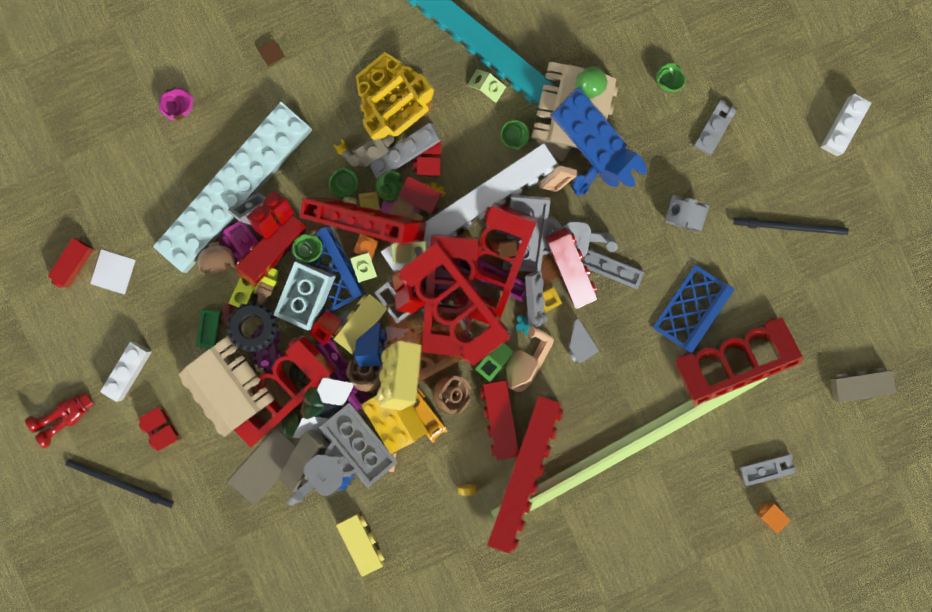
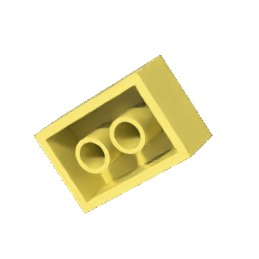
M398 341L383 351L381 356L383 369L379 375L381 388L377 394L379 407L402 410L416 403L421 345Z

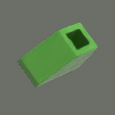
M502 343L485 356L475 367V370L490 382L514 351L505 343Z

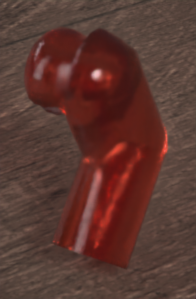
M229 303L224 304L221 320L226 329H228L226 325L230 319L228 317L232 314L234 305Z

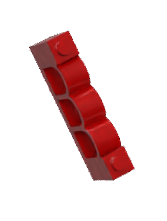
M330 197L302 198L299 216L304 219L398 244L423 242L427 222L384 213L377 209L360 207L357 204L343 202L342 200Z
M493 202L491 207H487L484 218H487L485 223L487 226L481 235V255L489 254L500 258L488 241L487 233L490 230L497 229L522 238L516 256L501 258L513 263L508 278L483 269L478 261L481 255H478L475 260L477 269L472 280L482 279L504 287L499 302L483 297L501 320L538 218ZM462 290L460 295H456L453 305L462 306L469 301V297L464 290ZM478 308L470 313L472 319L491 325Z
M431 234L430 246L439 241L452 258H461L469 262L471 274L467 278L471 281L477 269L475 260L482 253V243H479V238ZM436 268L427 275L426 294L435 296L436 284L452 285L456 280L454 278L437 277ZM469 298V301L462 306L438 304L439 311L460 314L472 304V300ZM426 302L421 353L461 356L462 346L457 345L452 340L450 332L433 331L434 315L432 307L434 303ZM469 313L464 317L467 327L462 332H457L463 339H471V334L468 333L472 325V317Z
M436 241L399 271L401 281L406 286L413 287L415 285V291L422 301L434 303L432 308L436 320L442 324L451 325L450 336L457 345L462 346L461 356L465 362L475 365L511 337V332L439 241ZM443 264L456 282L437 296L427 295L421 287L422 279ZM458 286H461L473 304L453 318L443 316L439 311V302ZM478 308L491 325L471 339L461 338L456 332V324Z
M783 317L768 320L764 324V328L758 327L750 330L745 336V340L736 337L727 339L720 346V351L709 347L699 351L696 356L693 353L689 355L682 354L675 360V367L695 407L802 363L803 356ZM755 338L767 340L777 359L759 366L749 346L750 341ZM730 348H739L745 353L752 369L734 376L724 353ZM705 358L716 359L721 364L727 379L708 386L699 363Z
M304 335L300 339L295 337L287 345L290 348L276 360L273 369H269L259 376L261 381L250 388L255 395L260 389L264 388V378H273L292 397L283 408L276 400L268 404L266 407L274 416L265 424L254 414L234 429L250 448L304 399L308 388L319 386L322 379L327 378L335 370L330 362ZM282 361H293L312 381L300 390L283 372ZM266 392L265 394H263V395H262L261 397H259L258 399L260 400L261 398H263L265 395L268 394V392Z

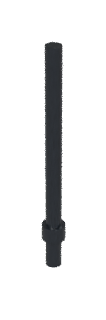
M749 217L748 219L733 218V225L748 226L751 229L762 227L848 235L849 229L846 227L758 220L757 217Z
M68 459L65 466L149 499V502L157 505L159 503L172 509L175 501L162 497L158 492L154 491L152 493L74 460Z

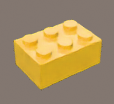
M377 395L361 404L390 454L414 443L428 433L412 405L402 410L379 407Z

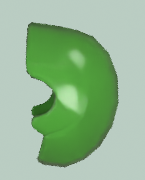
M664 63L658 68L655 77L658 87L665 92L679 91L684 87L687 80L682 73V68L674 63Z
M593 66L584 69L578 74L575 85L576 88L581 89L587 98L592 99L605 91L608 81L606 74L600 68Z
M509 120L502 126L500 131L502 142L505 146L512 149L522 148L530 138L527 125L520 120Z
M339 168L330 176L329 187L331 192L337 197L351 196L358 189L359 179L357 174L349 168Z
M394 170L381 174L375 183L379 197L387 202L397 200L403 184L399 181L401 175Z
M300 235L294 240L292 245L293 256L302 263H312L317 260L323 250L322 242L316 235Z

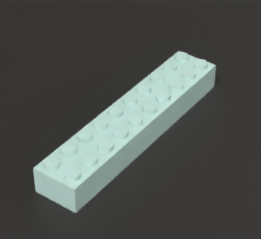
M280 102L153 247L181 272L187 273L198 261L199 253L203 249L208 248V244L214 243L235 219L234 216L228 213V209L259 192L312 132V129Z

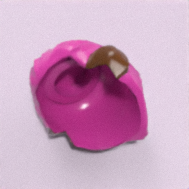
M174 87L167 89L160 96L159 111L170 120L183 119L191 112L194 97L183 88Z

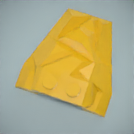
M386 52L355 76L358 95L362 99L360 108L364 112L365 117L363 125L373 140L385 138L388 134L398 136L428 112L429 107L427 103L432 99L434 89L426 77L420 73L418 74L411 67L405 66L401 61Z

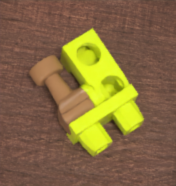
M272 268L255 288L243 277H240L229 304L239 308L240 304H248L254 293L258 295L256 302L264 306L267 298L273 295L278 285L276 280L279 271Z

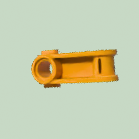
M417 388L416 397L418 401L412 406L428 431L427 437L434 443L438 436L443 432L447 433L448 430L425 401V395Z

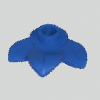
M593 165L585 176L578 174L575 177L572 186L575 195H585L588 192L589 185L598 175V171Z

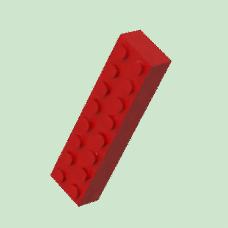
M541 396L538 397L487 546L508 554L517 550L520 542L517 539L518 533L524 530L526 521L523 520L525 513L529 514L533 504L530 502L532 494L536 495L538 490L537 478L538 476L542 477L545 469L543 464L544 458H548L551 452L550 440H555L558 431L557 427H555L557 421L561 422L564 414L561 403Z

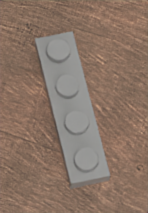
M427 124L372 162L370 166L376 179L384 172L395 171L440 142L441 138L434 124Z

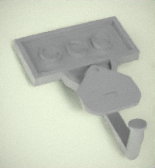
M511 195L510 208L538 218L519 271H541L543 255L551 254L544 237L565 227L569 233H574L577 240L575 247L581 250L583 257L588 252L589 241L607 243L606 248L610 252L617 250L618 245L611 233L591 232L587 223L570 221L562 227L559 221L549 217L550 198ZM506 232L505 238L515 240L518 251L522 238ZM503 259L502 270H511L513 263Z
M350 403L319 427L331 443L326 448L325 455H316L305 464L303 471L309 481L288 497L287 504L292 506L301 502L303 497L314 487L321 495H330L342 485V477H348L354 473L369 488L398 463Z

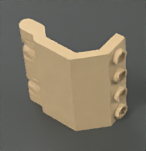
M549 62L547 71L550 73H546L545 77L549 80L560 81L559 88L543 85L542 90L547 92L541 93L538 109L543 111H537V116L552 119L550 112H553L576 88V78L586 68ZM606 75L608 83L605 91L599 96L589 99L606 120L608 115L613 113L615 104L611 103L612 96H617L619 85H615L616 79ZM553 119L550 125L543 123L534 124L536 129H533L532 139L576 147Z
M229 336L190 363L179 374L182 384L191 391L195 402L202 406L205 416L212 420L216 431L223 435V437L232 433L235 428L275 400L268 393L256 401L268 391L265 387L254 395L250 390L251 387L261 381L259 377L252 380L246 386L244 385L256 376V373L247 361L233 370L245 358L242 355L237 357L232 363L227 357L237 350L235 345L222 354L224 350L233 344Z

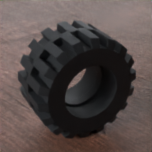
M248 302V304H240V307L235 308L234 312L229 315L228 318L230 319L226 325L228 327L227 334L230 336L231 342L244 351L260 352L263 349H267L270 344H273L274 338L277 337V319L266 306L260 303ZM251 316L259 317L264 323L263 332L254 339L245 337L241 330L244 320Z

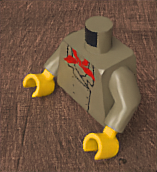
M389 134L385 138L375 140L368 137L350 150L344 140L341 139L342 144L339 146L334 144V147L338 154L342 155L351 166L356 167L360 165L366 167L389 152L394 137Z

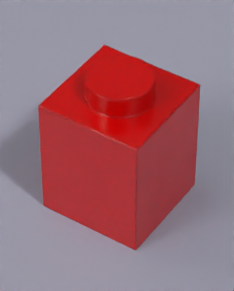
M326 310L314 324L310 335L326 345L339 328L342 320Z

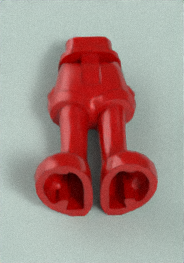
M85 392L81 396L76 395L68 400L60 401L57 404V408L44 417H27L25 424L30 431L37 433L50 422L59 417L62 418L50 428L35 435L37 443L45 449L50 446L52 437L58 431L68 425L74 426L78 423L79 419L89 412L88 409L94 405V402L89 394Z

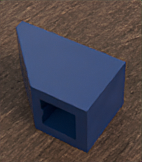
M380 322L374 324L356 340L354 357L359 367L382 365L381 356L385 350L384 342L387 341V331L383 329Z

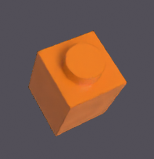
M360 234L353 252L359 255L369 252L373 260L380 242Z
M771 501L764 503L759 508V513L757 514L777 534L791 521Z

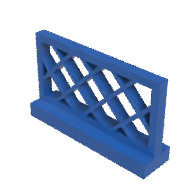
M331 226L313 234L317 237L320 236L322 239L323 250L318 263L313 261L311 264L317 265V268H327L331 274L332 271H336L341 275L340 283L333 282V285L338 286L336 296L330 294L327 296L335 299L333 307L328 309L329 312H333L365 295L366 292L361 283L358 282L355 271ZM323 254L331 256V266L321 264ZM341 288L348 289L352 297L346 300L339 298ZM325 305L323 306V309H322V313H323V314H324V312L327 310L326 307H325Z
M695 265L653 329L691 354L735 289ZM698 271L703 274L705 282L693 284L692 276ZM717 283L722 287L717 294L710 295L708 284ZM705 285L707 296L696 298L694 287ZM692 288L694 298L683 300L681 292L684 289ZM680 295L681 301L675 302ZM708 298L710 305L708 309L699 311L697 300ZM695 301L697 311L685 313L684 303ZM681 303L683 314L672 316L671 307ZM697 314L698 324L688 327L686 316ZM684 316L686 327L675 329L673 318ZM671 319L673 330L664 331L659 328L663 320ZM694 328V330L690 334L689 329ZM687 330L688 338L684 344L677 340V331Z

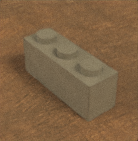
M886 367L874 368V372L868 373L867 370L855 371V375L839 373L836 374L835 378H830L833 398L837 402L897 393L893 370H886Z
M305 431L300 437L298 445L292 451L288 462L282 468L278 479L292 493L297 491L309 481L303 471L305 464L316 455H325L326 448L330 443L318 432Z

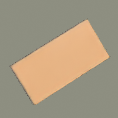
M559 166L540 182V188L558 192L577 176V170Z

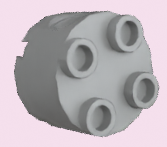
M672 195L665 222L677 227H684V229L702 232L709 205L698 203L697 205V200L686 198L683 201V198Z

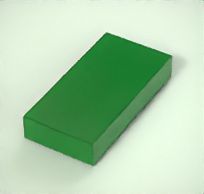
M201 309L196 347L212 348L217 344L222 311Z

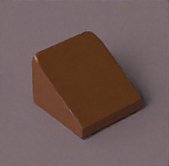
M503 238L490 242L491 247L500 258L517 255V243L515 240Z

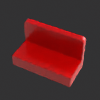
M407 177L398 197L430 214L436 215L439 209L436 206L442 193L411 177Z

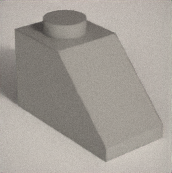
M257 192L229 208L228 213L239 221L251 225L246 217L258 205L262 206L261 202L266 197Z
M575 319L568 344L570 351L567 353L573 362L577 360L580 364L599 352L580 320Z

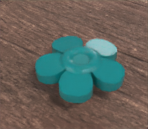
M528 314L525 317L519 315L517 321L521 324L516 325V330L519 332L523 330L524 334L528 335L530 328Z

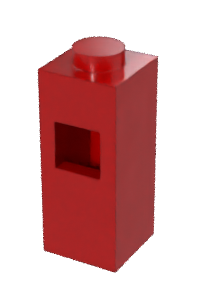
M72 238L47 276L52 279L51 283L59 288L70 287L94 249L80 239Z

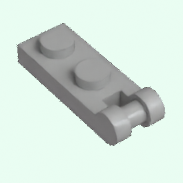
M722 99L718 102L694 144V147L708 155L713 153L738 109L734 106H728ZM721 110L727 113L725 118L719 115Z
M534 271L525 276L528 323L530 327L534 326L535 328L548 320L547 315L544 313V282L540 271Z
M792 453L741 466L740 471L744 485L749 486L796 473V468L792 464ZM784 462L786 468L781 469L780 463Z

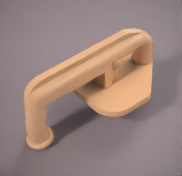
M534 326L529 328L528 335L531 338H539L541 342L533 357L521 350H517L512 354L506 365L508 388L516 392H522L532 384L554 342L551 335Z

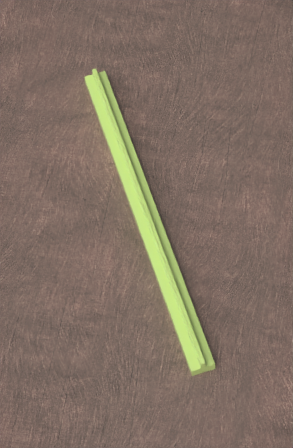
M751 365L734 374V376L751 370ZM767 378L695 407L691 399L542 481L539 483L536 495L532 494L530 502L533 504L530 511L767 380ZM501 505L491 510L495 521Z

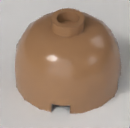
M219 242L208 244V248L203 249L198 256V271L200 274H205V270H210L211 274L231 271L232 267L235 269L237 267L236 258L232 250L227 246H220Z
M352 359L347 366L346 373L350 383L356 389L364 392L378 389L381 386L379 375L383 369V362L379 366L359 367L356 359Z
M448 375L442 377L433 388V400L436 406L445 413L459 414L467 408L471 400L469 396L471 386L465 378L460 376Z

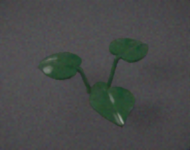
M292 361L289 369V378L295 385L298 383L304 388L306 385L302 380L305 379L306 374ZM316 387L307 389L302 408L296 409L295 407L282 419V429L286 438L294 436L300 424V412L304 419H311L326 408Z

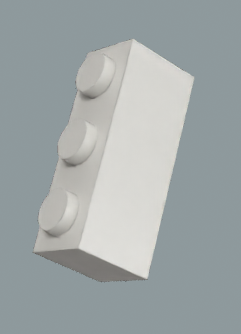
M856 94L848 97L820 148L835 156L844 154L871 102Z
M130 342L100 392L116 402L122 401L152 351L137 342Z

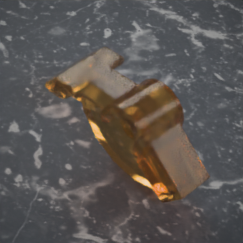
M549 259V261L542 265L540 272L544 282L543 290H548L552 283L560 277V273L554 259Z

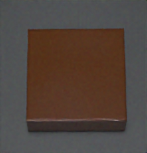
M274 40L258 49V52L269 67L285 57Z

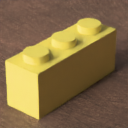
M371 294L368 296L364 295L358 302L360 307L356 312L352 310L346 318L348 322L345 326L340 325L334 333L336 335L334 340L351 354L355 352L356 340L374 324L378 323L387 309H389Z
M359 512L336 524L362 577L383 567L385 557L380 549L377 550L374 544L376 539L372 532H368L366 528L368 524L363 515L360 516Z

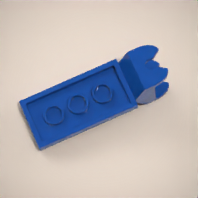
M575 88L550 114L552 119L600 173L599 176L609 186H619L618 181H621L628 187L635 186V179L631 175L632 169H635L637 173L646 174L647 167L638 153L626 149L627 144L580 88Z

